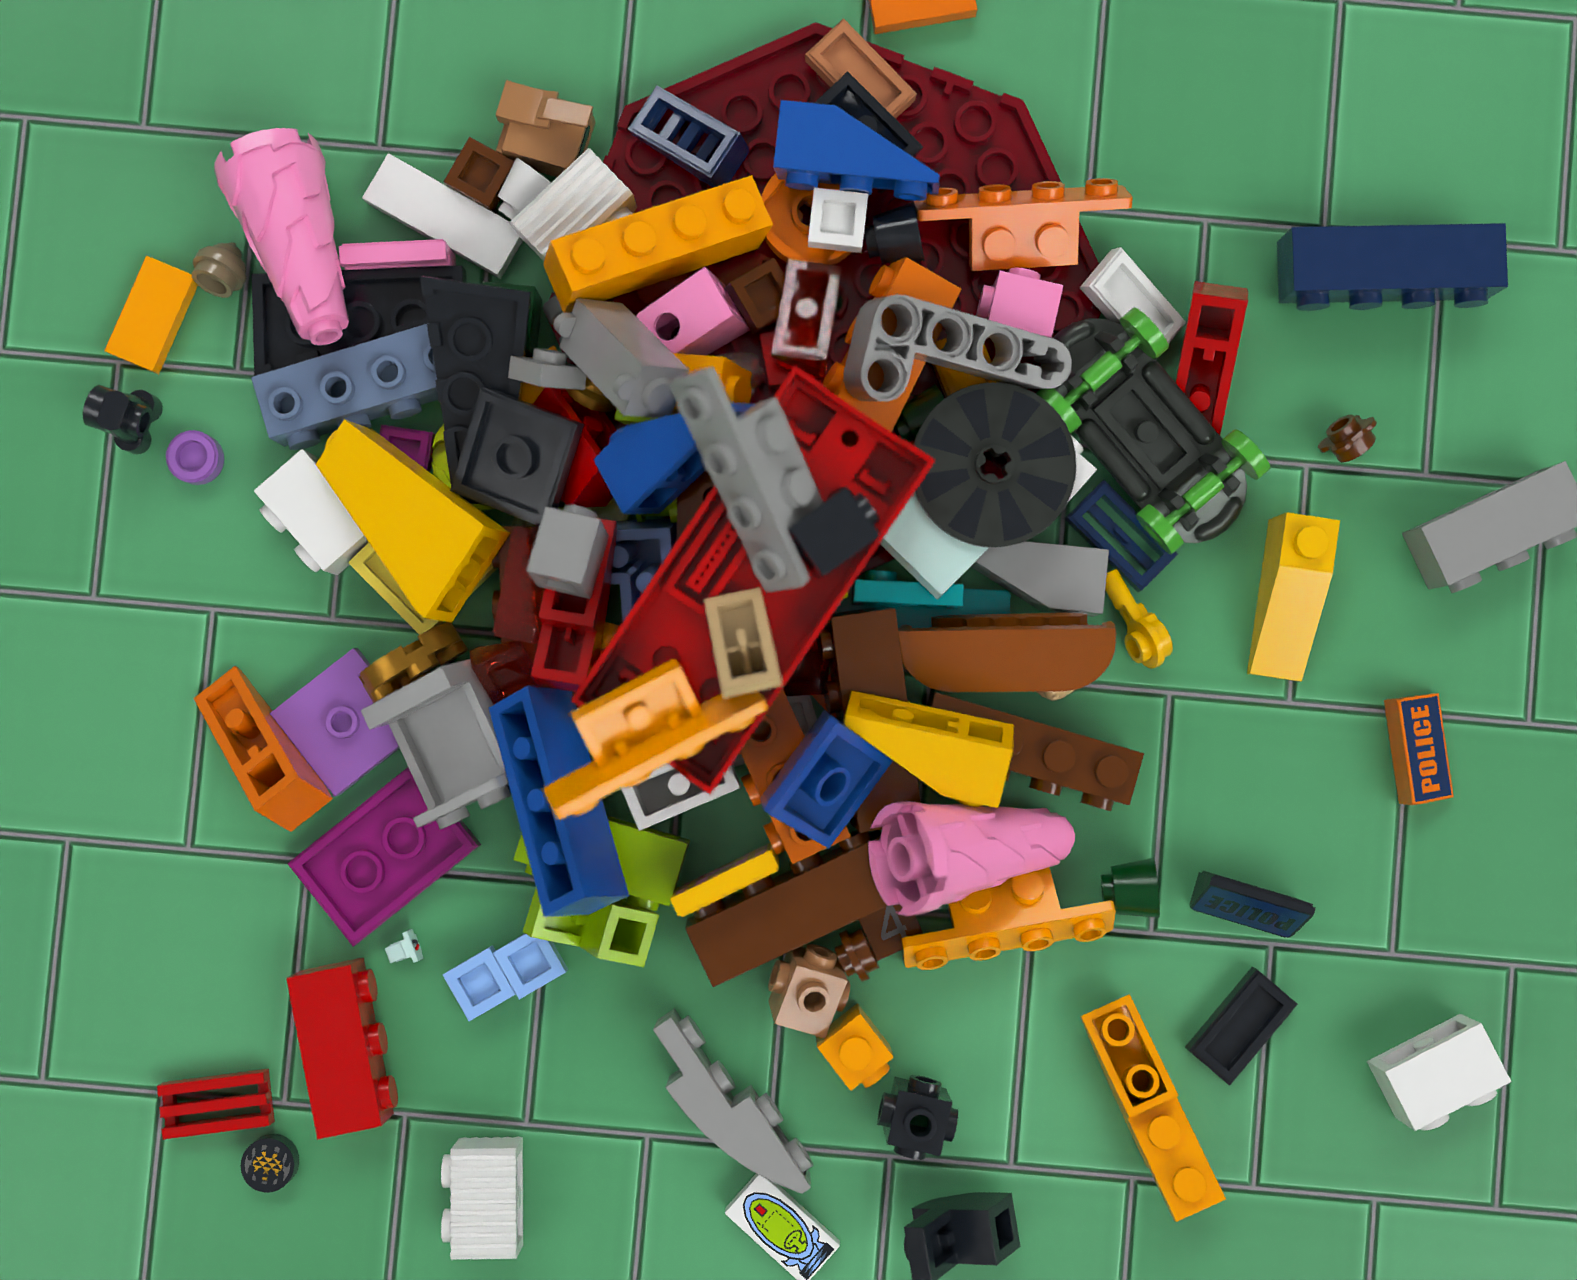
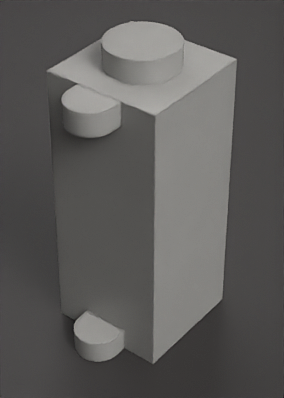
M577 298L572 313L564 312L556 317L554 328L563 337L560 348L624 416L661 418L672 414L676 399L670 389L669 382L678 376L687 374L689 369L623 303Z

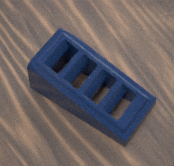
M659 86L655 87L628 128V131L633 136L713 188L729 183L749 153V146L740 132ZM668 109L673 111L672 116L660 134L653 132ZM688 121L690 124L678 143H672L684 123ZM706 133L708 137L697 154H691L703 134Z

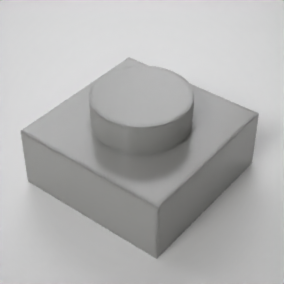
M534 348L533 358L511 356L508 378L539 387L585 390L586 375L577 365L566 363L567 354L564 352Z

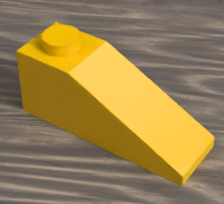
M1289 512L1268 520L1247 674L1297 682L1302 681L1333 575L1340 520Z
M851 691L844 721L846 727L942 796L956 799L959 803L971 807L983 805L999 807L1013 752L1014 724Z

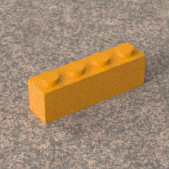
M751 175L550 240L543 266L563 313H569L573 311L577 298L605 301L756 250L767 236L773 223Z

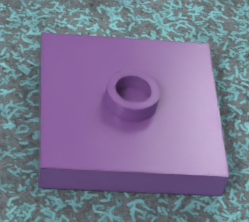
M352 648L270 713L334 797L340 796L399 749L389 724L369 730L360 711L373 704V701L358 677L371 664L358 648Z

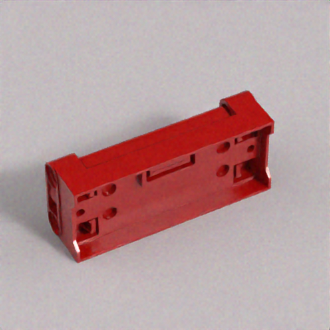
M794 366L773 398L777 397L823 502L825 503L845 487H847L852 496L861 493L879 517V521L874 524V527L881 536L824 577L816 579L803 561L810 577L809 582L800 588L766 592L753 571L752 563L714 485L571 699V702L582 707L672 659H675L681 666L699 705L721 694L722 690L704 599L761 587L782 682L781 686L758 690L764 697L769 709L936 460L913 444L899 438L832 393L819 381ZM847 431L854 432L858 437V442L852 447L845 446L841 440L842 435ZM768 709L756 715L754 721L747 727L734 732L726 731L704 743L702 749L693 756L685 759H674L667 764L676 769L687 780L711 795Z

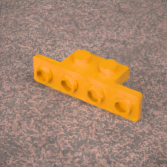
M672 659L570 713L594 761L545 786L543 791L557 819H563L569 815L583 814L594 808L602 797L617 789L632 787L642 783L652 774L653 770L674 759H685L693 756L709 740L726 731L734 732L747 727L754 721L756 715L766 711L768 706L764 697L758 691L723 698L721 693L699 705L681 666L675 659Z
M1050 867L1008 878L1001 885L972 892L960 901L948 903L953 928L902 938L904 964L906 968L917 966L921 970H933L943 967L950 960L970 957V959L975 961L992 959L1005 950L1023 948L1025 951H1039L1050 947L1056 941L1073 938L1079 942L1094 941L1113 930L1116 909L1114 902L1111 900L1060 909Z

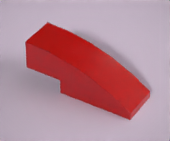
M597 518L601 520L609 538L591 599L547 588L544 590L538 617L542 622V627L530 676L538 686L577 692L599 659L613 571L617 534L616 521Z

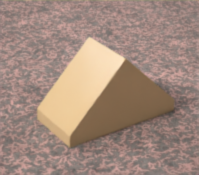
M761 587L704 599L723 698L781 686L780 672Z

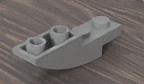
M675 1008L659 1018L653 1030L679 1068V1070L669 1076L665 1088L682 1111L704 1135L749 1170L775 1184L801 1194L810 1189L811 1178L808 1169L813 1166V1162L801 1142L797 1138L789 1142L778 1126L783 1121V1117L771 1097L767 1093L759 1097L752 1085L733 1096L730 1092L736 1088L733 1079L719 1060L711 1064L700 1047L706 1041L693 1019L689 1015L681 1019Z

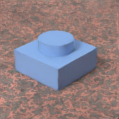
M527 934L519 936L493 952L519 1000L568 971L565 962L552 941L532 938Z
M493 945L443 974L468 1021L473 1020L516 995L493 954L496 951Z

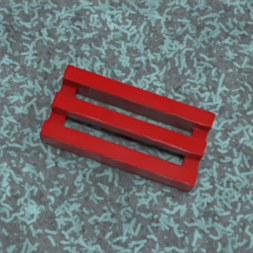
M269 1069L167 1081L157 1085L158 1097L162 1096L163 1105L159 1107L160 1118L165 1120V1127L161 1129L163 1140L265 1127L275 1122ZM253 1084L258 1086V1093L177 1103V1094ZM260 1105V1112L179 1122V1116Z

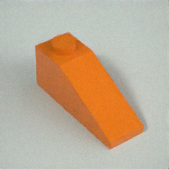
M234 666L193 698L255 812L292 832L333 799L323 781L270 715L272 709L241 669Z

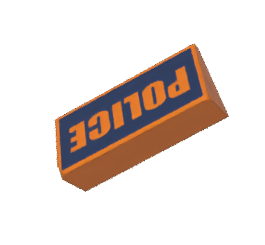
M1439 693L1385 699L1384 705L1399 804L1418 805L1453 798Z

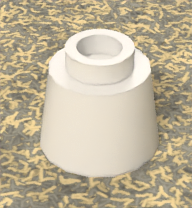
M516 158L498 194V197L503 200L498 210L512 220L552 182L522 160Z

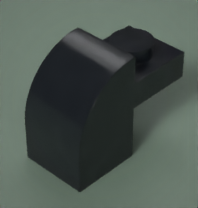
M972 1192L932 1199L913 1207V1221L904 1227V1252L910 1262L912 1280H938L957 1264L997 1266L1021 1247L1012 1193Z

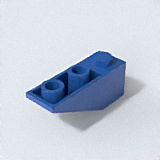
M781 100L773 168L778 179L786 180L785 185L787 187L798 190H814V188H818V183L840 185V191L867 193L868 195L872 194V188L894 190V197L910 201L926 200L927 193H939L938 173L838 106Z

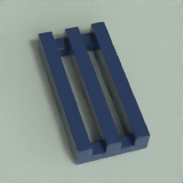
M1103 480L1064 519L1093 548L1108 549V563L1114 569H1118L1121 576L1137 592H1140L1178 553L1175 551L1170 555L1163 550L1141 526L1135 516L1137 512ZM1100 498L1160 556L1155 562L1096 504ZM1086 512L1145 570L1142 575L1082 517Z

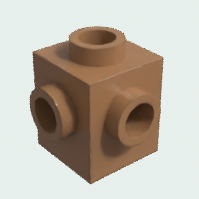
M810 944L807 948L799 947L786 953L784 961L777 960L775 962L768 984V989L771 992L768 1002L774 1024L818 1037H826L835 1012L843 1011L850 993V981L847 979L834 952L825 947Z

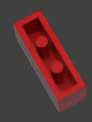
M364 957L301 970L287 977L286 980L317 1140L382 1126L394 1114L393 1108L397 1107L398 1092L394 1077L392 1075L386 1076L383 1055L387 1053L388 1041L383 1023H376L372 1002L377 1000L378 992L373 971L371 969L366 970Z

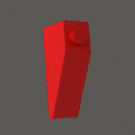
M1194 281L1175 383L1220 435L1248 304V288Z

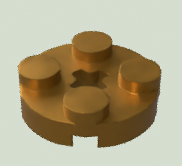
M450 622L440 624L418 635L419 640L405 647H402V645L365 668L358 677L373 703L431 673L430 669L438 664L443 666L467 652L468 649L453 624Z

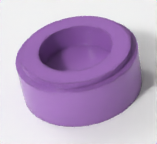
M190 430L178 434L169 443L166 451V463L170 472L179 480L193 485H203L213 481L222 471L224 453L221 445L213 437L200 431Z

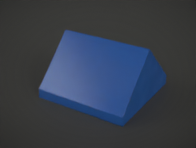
M824 710L760 797L762 808L774 818L823 846L830 848L893 760Z

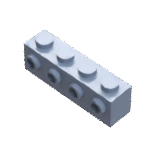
M427 324L251 377L268 437L284 447L289 446L290 450L305 449L321 442L320 436L337 430L344 419L370 428V420L390 415L391 419L407 418L422 411L421 405L438 400L432 347H430Z

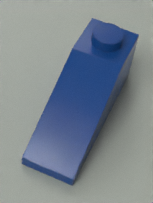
M731 403L736 416L756 405ZM680 413L627 425L618 429L610 436L609 444L593 459L622 514H660L706 470L702 455L685 419Z

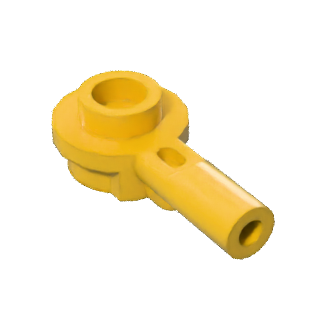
M1118 569L1108 572L1105 591L1127 624V635H1125L1124 643L1128 654L1136 663H1142L1150 669L1162 665L1165 657L1171 655L1173 650L1168 630L1156 617L1155 613H1148L1141 602L1136 603Z

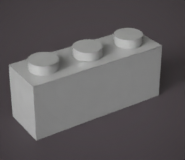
M1566 461L1531 473L1407 530L1402 535L1428 589L1448 586L1451 593H1454L1482 581L1479 571L1496 564L1498 570L1502 571L1530 559L1527 549L1542 542L1546 549H1550L1576 538L1577 533L1574 528L1577 527V484Z

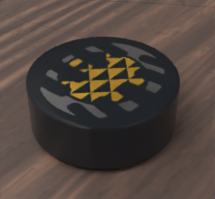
M268 1134L258 1138L245 1150L241 1159V1173L245 1182L254 1190L264 1193L275 1192L283 1188L293 1179L299 1167V1153L296 1146L291 1140L279 1134Z

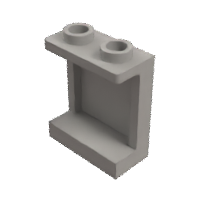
M472 659L442 666L360 710L369 730L388 724L392 730L428 811L413 818L417 828L436 821L441 830L469 817L470 814L466 806L476 801L482 810L511 796L507 787L509 783L489 712V707L493 706V703Z

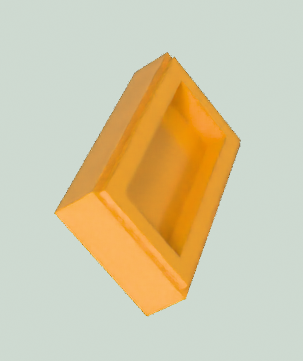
M146 255L104 351L159 375L198 287L192 278V274Z

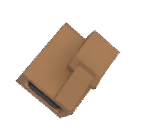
M506 80L496 111L499 123L504 124L496 151L513 161L519 158L537 172L558 177L588 149L596 123L592 113L593 106L559 99L557 91L541 90Z

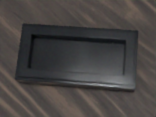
M1251 967L1185 1048L1230 1086L1298 1004L1258 969Z

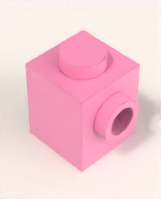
M1011 268L1009 272L999 271L993 287L983 286L976 316L1052 338L1063 285L1040 280L1041 275L1025 268Z

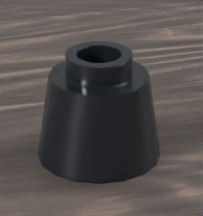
M914 201L873 216V224L865 226L864 234L869 258L880 256L881 264H890L905 257L914 262L925 261Z

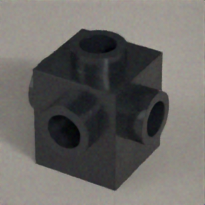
M910 1075L909 1080L895 1077L891 1094L883 1093L878 1111L877 1125L884 1126L886 1143L894 1146L893 1151L911 1159L924 1160L926 1153L941 1156L944 1140L953 1141L958 1122V1109L951 1108L952 1100L947 1089L941 1087V1082L920 1075ZM917 1115H924L929 1118L927 1128L910 1124V1121Z

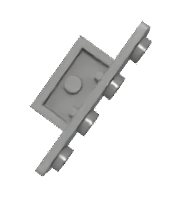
M707 367L673 379L669 382V386L676 399L679 412L689 427L702 455L703 463L715 483L727 509L728 517L740 537L752 563L753 571L759 578L763 589L766 592L802 587L809 582L810 577L788 528L824 502L777 397L761 401L739 416H736L718 374L713 367Z

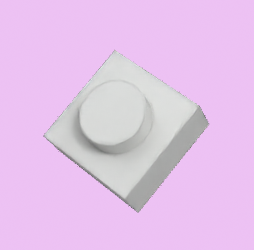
M814 188L808 247L861 253L868 194Z

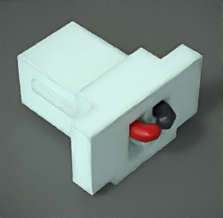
M413 929L402 933L403 940L390 944V946L385 948L390 963L409 957L412 958L413 963L423 959L422 950Z

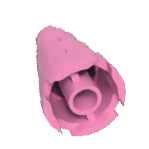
M273 128L247 134L230 143L234 156L227 162L223 158L222 151L218 154L214 163V172L218 186L226 197L231 210L239 220L247 241L267 273L277 297H280L284 302L298 334L302 339L310 340L314 345L331 344L342 337V330L347 328L349 319L343 295L345 283L333 236L334 217L325 175L326 161L318 141L309 133L307 143L302 142L298 130L292 128Z
M905 801L887 805L877 814L871 828L882 827L881 839L868 841L872 877L882 899L887 906L900 904L903 908L897 914L912 916L939 909L944 904L960 901L972 892L1001 885L1008 878L1058 865L1060 860H1064L1070 854L1075 842V833L1066 817H1062L1058 813H1051L1047 808L971 807L963 804L927 805Z

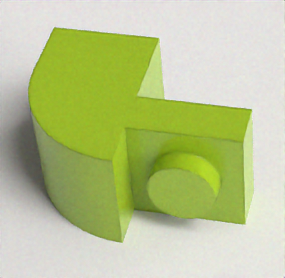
M535 888L522 932L532 938L578 946L598 959L644 967L659 914L627 903V899L623 898L589 915L544 917L538 892Z

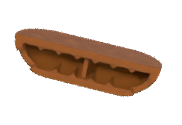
M1087 614L942 615L931 617L932 627L912 628V626L907 624L898 628L902 663L907 671L925 686L943 692H1057L1076 690L1091 684L1105 672L1113 658L1116 647L1115 624L1112 621L1103 622L1102 625H1088Z

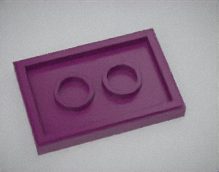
M409 767L287 863L353 947L481 846L480 842L462 820L441 830L436 821L417 828L413 818L428 811Z

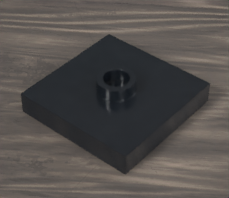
M481 387L450 491L540 527L545 508H559L585 424L495 389Z

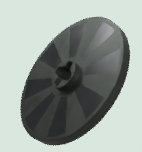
M997 382L981 383L954 392L942 400L929 413L921 425L914 442L915 447L936 460L915 490L922 508L941 530L951 537L970 545L999 548L1016 545L1035 537L1049 527L1061 514L1074 487L1076 453L1071 434L1065 422L1057 411L1043 398L1016 385ZM989 451L994 458L1001 455L1005 457L1007 464L1001 469L1004 478L998 480L993 473L986 476L981 473L980 467L986 462L984 452Z

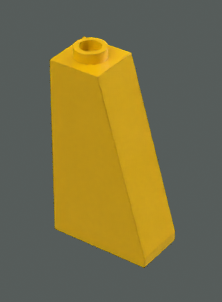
M344 419L339 428L327 439L325 450L317 461L316 466L416 612L427 619L452 623L510 533L462 496L450 491V487L376 431Z

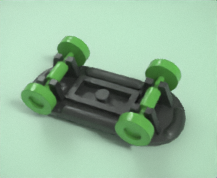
M1135 307L1131 308L1120 318L1121 324L1108 319L1095 318L1071 323L1059 331L1053 338L1063 343L1070 352L1072 365L1068 378L1060 386L1052 389H1039L1035 394L1043 398L1057 411L1065 422L1070 434L1075 432L1141 509L1135 515L1137 520L1151 538L1168 554L1172 555L1184 543L1208 541L1226 531L1238 518L1245 503L1247 490L1245 473L1251 478L1258 480L1271 469L1265 455L1251 439L1237 429L1232 430L1223 439L1156 360L1169 348V344L1159 328L1141 310Z

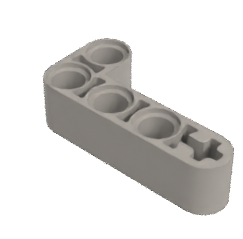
M890 295L872 299L861 307L851 339L843 381L846 390L851 396L860 401H891L898 398L905 391L909 382L913 361L917 359L1025 389H1052L1060 386L1068 378L1071 372L1072 359L1066 346L1056 339L906 295ZM886 308L891 309L897 319V328L891 336L886 334L881 325V315ZM937 323H940L945 328L947 334L945 346L941 350L935 346L932 339V332ZM988 337L993 341L996 349L995 357L990 364L983 355V344ZM1034 356V360L1037 363H1041V368L1028 363L1019 364L1022 357ZM874 362L880 365L884 373L883 384L877 391L873 390L867 379L868 370Z

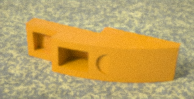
M1130 994L1080 1016L1146 1167L1152 1173L1173 1220L1178 1222L1226 1200L1178 1101L1177 1096L1179 1095Z

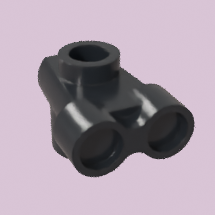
M97 385L86 398L83 407V422L86 426L115 436L114 441L120 449L132 454H142L151 445L149 428L151 423L161 416L163 406L158 397L144 390H136L128 394Z

